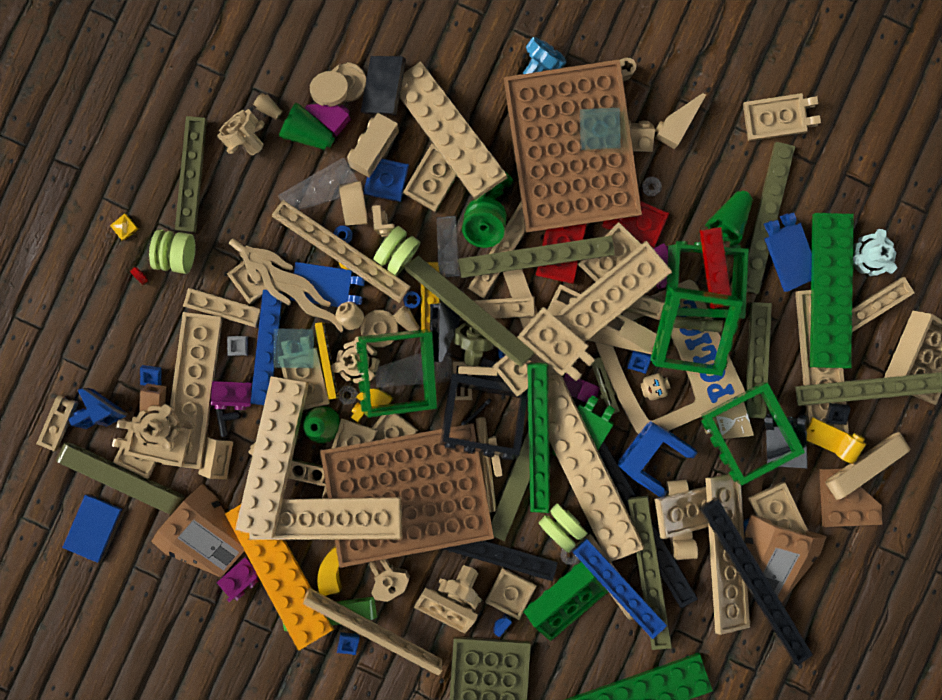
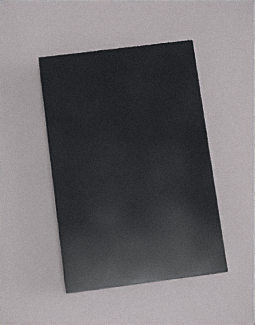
M370 56L361 107L362 113L397 115L406 58L403 56Z

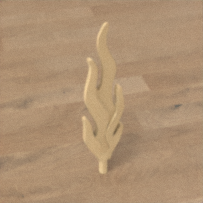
M234 238L230 240L229 244L240 252L246 270L255 283H259L256 273L258 272L266 289L273 297L290 305V300L279 293L278 290L292 297L307 314L329 320L340 332H343L342 325L336 320L334 314L315 306L305 296L304 292H307L320 305L327 307L331 305L330 302L324 300L308 280L299 275L282 271L271 263L290 271L293 270L292 265L286 263L271 251L252 248L247 245L243 246Z

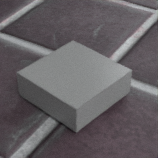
M248 336L227 337L228 356L248 355Z

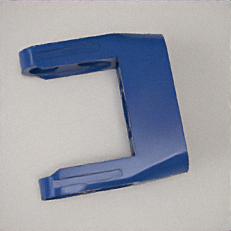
M650 421L644 426L620 458L618 466L659 497H664L668 491L661 485V482L642 470L663 442L687 458L694 459L698 452L667 429Z

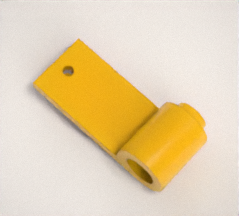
M814 417L807 426V441L834 452L838 457L850 464L855 463L866 446V443L863 442L865 439L856 433L851 435Z

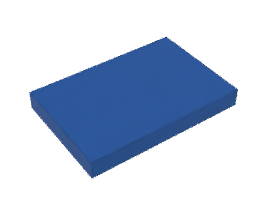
M86 494L62 548L94 562H100L122 508Z

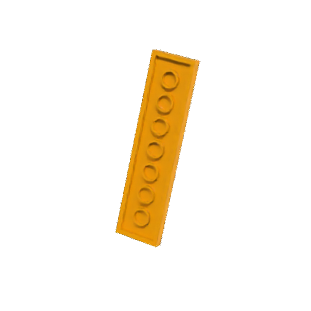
M240 504L225 513L299 651L334 629L327 616L303 604L305 594L311 587L285 539L250 540L249 533L235 530L241 508Z

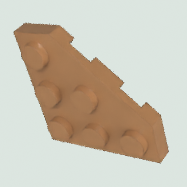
M819 469L822 526L883 525L882 505L861 486L844 498L835 499L825 481L842 469Z

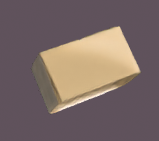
M361 181L340 184L339 194L345 225L367 224V212Z

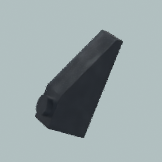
M445 303L430 304V331L432 332L434 362L443 361L455 335V330L460 324L461 317Z

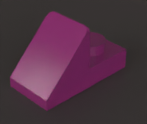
M565 373L563 377L571 396L585 403L588 402L592 395L597 397L600 391L599 387L581 379L576 381L568 373Z

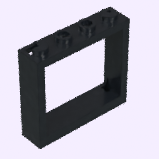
M453 373L449 383L440 445L445 446L444 448L449 450H456V448L464 449V452L469 454H475L476 451L483 453V456L486 457L498 455L502 456L504 460L516 459L520 456L528 388L517 397L506 383ZM457 387L520 398L513 449L449 437Z

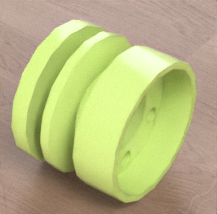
M156 230L149 250V260L152 269L168 271L171 268L172 272L188 274L195 257L194 236L181 232L174 235L172 231Z

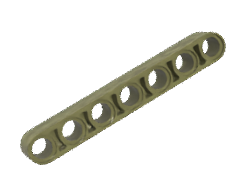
M64 442L56 459L58 463L170 515L173 514L185 498L184 495L146 479L69 442Z

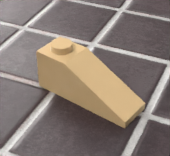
M702 93L668 116L664 122L660 121L655 129V132H657L655 139L675 149L679 145L706 94Z

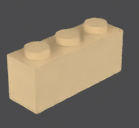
M377 113L375 118L370 119L367 126L368 129L359 136L355 149L350 150L347 157L350 168L369 178L399 132L398 123Z

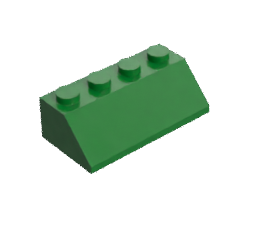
M580 562L564 577L559 578L557 583L550 589L545 590L536 601L530 603L523 612L534 628L549 641H552L606 595L608 590Z

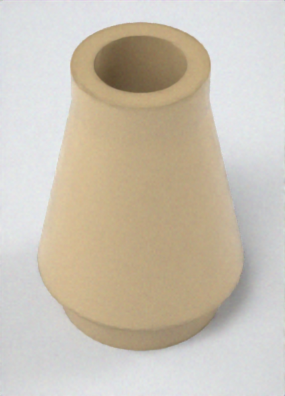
M261 93L253 104L256 110L275 120H278L283 113L268 94Z
M403 306L393 315L395 321L406 330H419L420 326L417 324L409 308L407 309Z

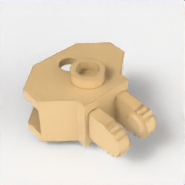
M383 559L380 562L385 569L379 571L374 561L368 562L375 575L374 579L376 582L371 593L375 600L388 602L405 592L410 578L406 569L394 568L387 559Z

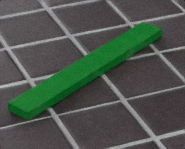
M528 362L530 512L550 513L548 363Z

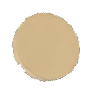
M353 63L340 64L332 70L343 75L348 82L349 91L344 102H353L364 94L366 76L358 65Z
M334 71L318 74L310 84V93L313 100L322 106L324 104L329 107L342 103L349 91L346 78Z
M374 310L364 317L360 332L362 336L398 332L399 325L391 313L384 310ZM395 340L368 344L373 347H386Z

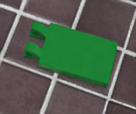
M592 395L586 406L580 404L577 409L597 450H599L614 425L609 420L616 409L609 405L602 416L592 411L599 400Z

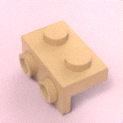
M629 121L633 151L652 152L655 135L653 124L649 121H639V123H631Z

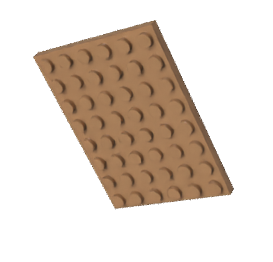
M620 59L504 77L526 233L642 215Z
M474 423L451 427L449 437L477 442ZM442 429L321 450L328 498L401 497L402 538L335 539L339 568L494 539L479 452L475 451V454L465 453L464 449L456 448V450H449L444 448L445 446L440 445Z

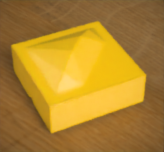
M123 214L110 225L122 241H125L138 230V227L127 214Z

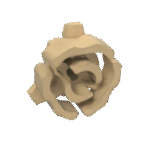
M249 109L246 111L241 110L224 123L219 130L218 138L228 147L226 151L229 154L234 153L239 145H242L253 156L259 153L263 146V143L254 132L262 129L264 122L262 120L258 121Z
M356 337L354 341L344 344L346 351H338L336 363L332 364L331 368L333 373H340L346 381L359 383V381H362V377L357 379L351 377L361 375V373H358L357 368L360 354L356 352V342H359L358 337ZM366 344L370 355H377V351L371 345ZM367 355L369 366L370 357ZM372 358V365L368 368L369 381L375 377L374 373L378 370L380 362L378 358Z
M153 405L148 407V410L141 411L135 422L129 423V431L136 434L140 443L150 441L147 443L148 448H160L164 452L171 448L170 442L174 441L180 433L179 428H175L172 435L167 438L171 428L167 417L172 420L173 426L179 425L180 420L174 412H171L172 407L169 405ZM149 411H159V413H152L145 416L147 413H149Z
M462 566L456 580L447 581L441 578L439 580L441 584L437 591L439 595L444 598L453 599L456 604L462 607H468L475 611L478 603L482 600L472 588L478 576V573L472 567Z

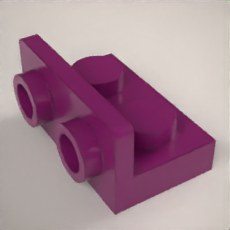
M212 381L211 405H215V409H227V406H235V410H246V406L251 407L252 383Z
M246 556L223 576L217 584L229 597L227 601L230 602L232 599L237 601L245 594L243 590L247 586L252 588L259 579L253 565Z

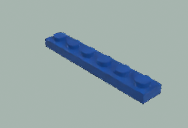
M263 290L251 394V404L256 405L265 404L271 376L274 377L282 301L273 297L268 290Z
M587 538L572 550L576 557L652 639L667 627Z

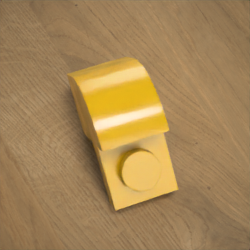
M370 389L371 406L387 405L393 400V397L380 389ZM359 393L356 398L360 401L363 400V393ZM357 402L351 412L354 414L351 418L358 422L365 414L361 411L360 403Z

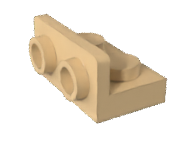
M380 205L372 206L374 230L381 237H387L395 228V225L388 224L387 213L385 210H382Z

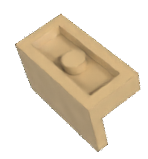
M206 437L202 469H199V475L209 479H227L233 441Z

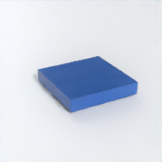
M381 159L370 178L367 177L363 194L401 203L409 164Z

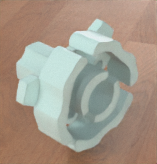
M877 229L875 234L859 237V243L853 244V265L860 274L868 273L869 276H876L884 272L892 274L897 269L894 263L896 251H894L893 242L886 237V230ZM866 240H871V241L867 242V243L864 245V247L861 249V251L859 252V249H860V247H861V245H862L861 242H864V241H866ZM863 262H864L869 268H878V269H877L876 271H870L869 269H867V268L864 267Z

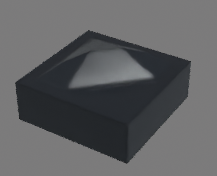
M829 403L825 418L826 423L846 425L851 407L845 404Z

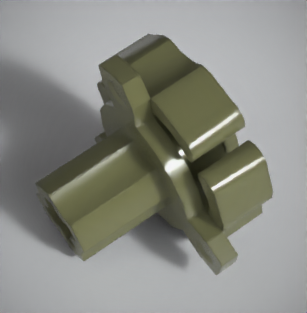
M468 322L456 328L452 339L456 345H461V348L465 349L464 362L466 365L479 366L482 363L483 351L492 350L493 346H495Z

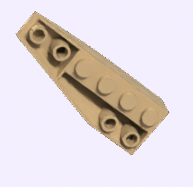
M560 284L547 311L555 316L581 294ZM619 314L589 338L588 341L652 354L656 333Z

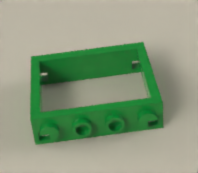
M676 241V244L668 246L667 267L672 272L667 275L666 295L669 286L678 287L680 252L703 253L701 242H694V245H688V241ZM733 244L729 245V248L724 247L725 255H734L732 296L738 297L743 302V312L739 315L738 319H745L749 249ZM678 307L676 316L727 318L728 310Z
M669 286L650 360L656 367L722 376L723 371L727 368L728 354L733 347V336L738 330L737 322L739 315L743 312V302L736 296ZM680 299L730 306L713 365L665 358Z
M424 329L358 336L359 342H356V352L360 354V361L357 362L358 373H361L362 381H359L360 393H363V400L360 401L361 411L367 417L437 409L431 331ZM420 337L424 400L371 406L366 343Z
M762 382L701 414L703 427L706 431L709 430L712 435L710 437L712 444L715 448L718 447L722 453L719 455L724 465H728L731 470L728 472L733 482H737L741 486L805 453L767 382ZM761 394L791 451L742 475L712 418Z

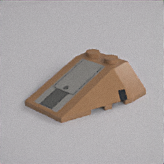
M201 484L180 504L159 528L151 541L166 555L219 577H222L244 552L238 537L225 515L227 512L224 511L219 503L220 500L204 484Z
M752 514L745 530L748 549L777 597L782 602L818 558L826 540L825 535L808 530L806 534L773 525L770 519Z

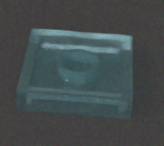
M620 108L580 109L581 150L621 148Z
M275 328L274 367L313 368L314 329Z

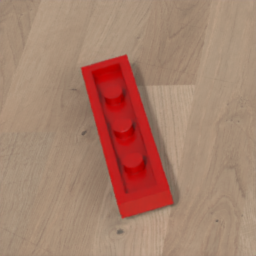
M717 227L701 230L700 237L708 292L731 295L722 229ZM710 303V307H711V308H718V307L726 306V305H720V304Z

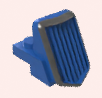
M81 388L78 392L87 409L76 411L74 416L68 420L71 426L88 429L95 424L107 427L128 414L94 389Z

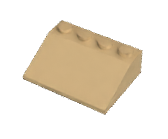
M912 311L888 370L885 373V377L942 372L941 319L933 314ZM941 392L913 396L936 405Z

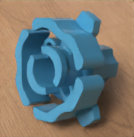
M532 37L526 46L532 59L523 74L561 69L566 64L565 58L547 42L537 37Z

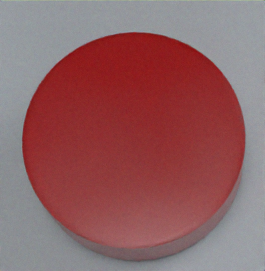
M137 267L130 271L142 285L148 282L149 279Z

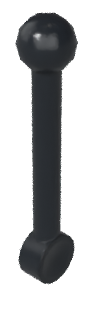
M488 398L466 421H462L461 426L468 425L492 400Z

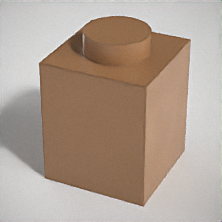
M147 383L140 391V412L148 410L150 406H163L166 403V386ZM153 410L147 414L159 413V411Z

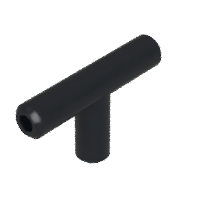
M216 409L220 436H228L226 421L240 419L241 414L239 411L224 414V409Z

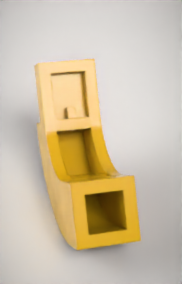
M336 546L326 555L318 572L319 593L324 596L339 593L342 589Z

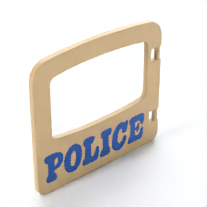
M686 280L678 284L679 288L699 290L696 283L692 280ZM666 290L656 293L652 297L665 300ZM680 299L679 308L707 309L705 302ZM628 310L620 313L632 321L644 316ZM682 316V317H690V318H700V317H695V316ZM673 327L671 339L681 360L714 364L721 339L718 332H699V330ZM595 342L616 396L633 428L639 434L651 420L647 419L639 406L620 366L614 347ZM729 355L727 357V368L723 371L722 376L686 371L692 385L695 401L651 422L669 431L701 417L702 413L745 392Z

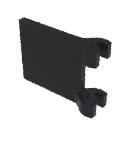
M771 414L765 416L767 463L791 451L778 426H775V420ZM799 415L797 427H792L805 453L779 467L808 468L807 415Z

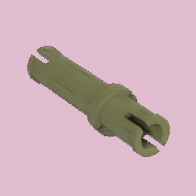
M676 316L673 327L699 330V332L714 331L721 333L723 321L705 319V317L690 318Z
M602 357L596 358L592 363V367L602 394L600 397L604 400L606 408L610 405L616 409L614 413H617L620 410L614 396L616 393L612 390ZM599 368H600V371H601V374H602V377H603V380H604V383H605V384H603V381H602V378H601V375H600V372H599Z

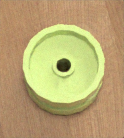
M400 226L392 230L374 256V260L381 266L389 262L388 271L395 276L411 261L421 243L413 236L406 239L407 232Z
M557 503L550 510L557 521L555 522L549 516H544L538 523L558 545L570 553L576 544L569 535L571 534L577 540H582L588 533L569 511H566Z

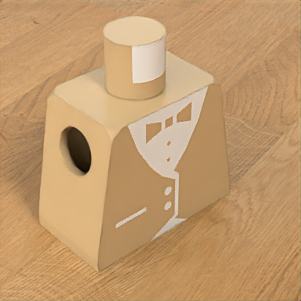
M744 402L712 418L723 439L754 435Z

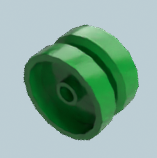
M487 197L471 201L465 209L462 226L464 238L470 244L481 248L493 247L500 243L504 237L507 216L503 205L495 199Z

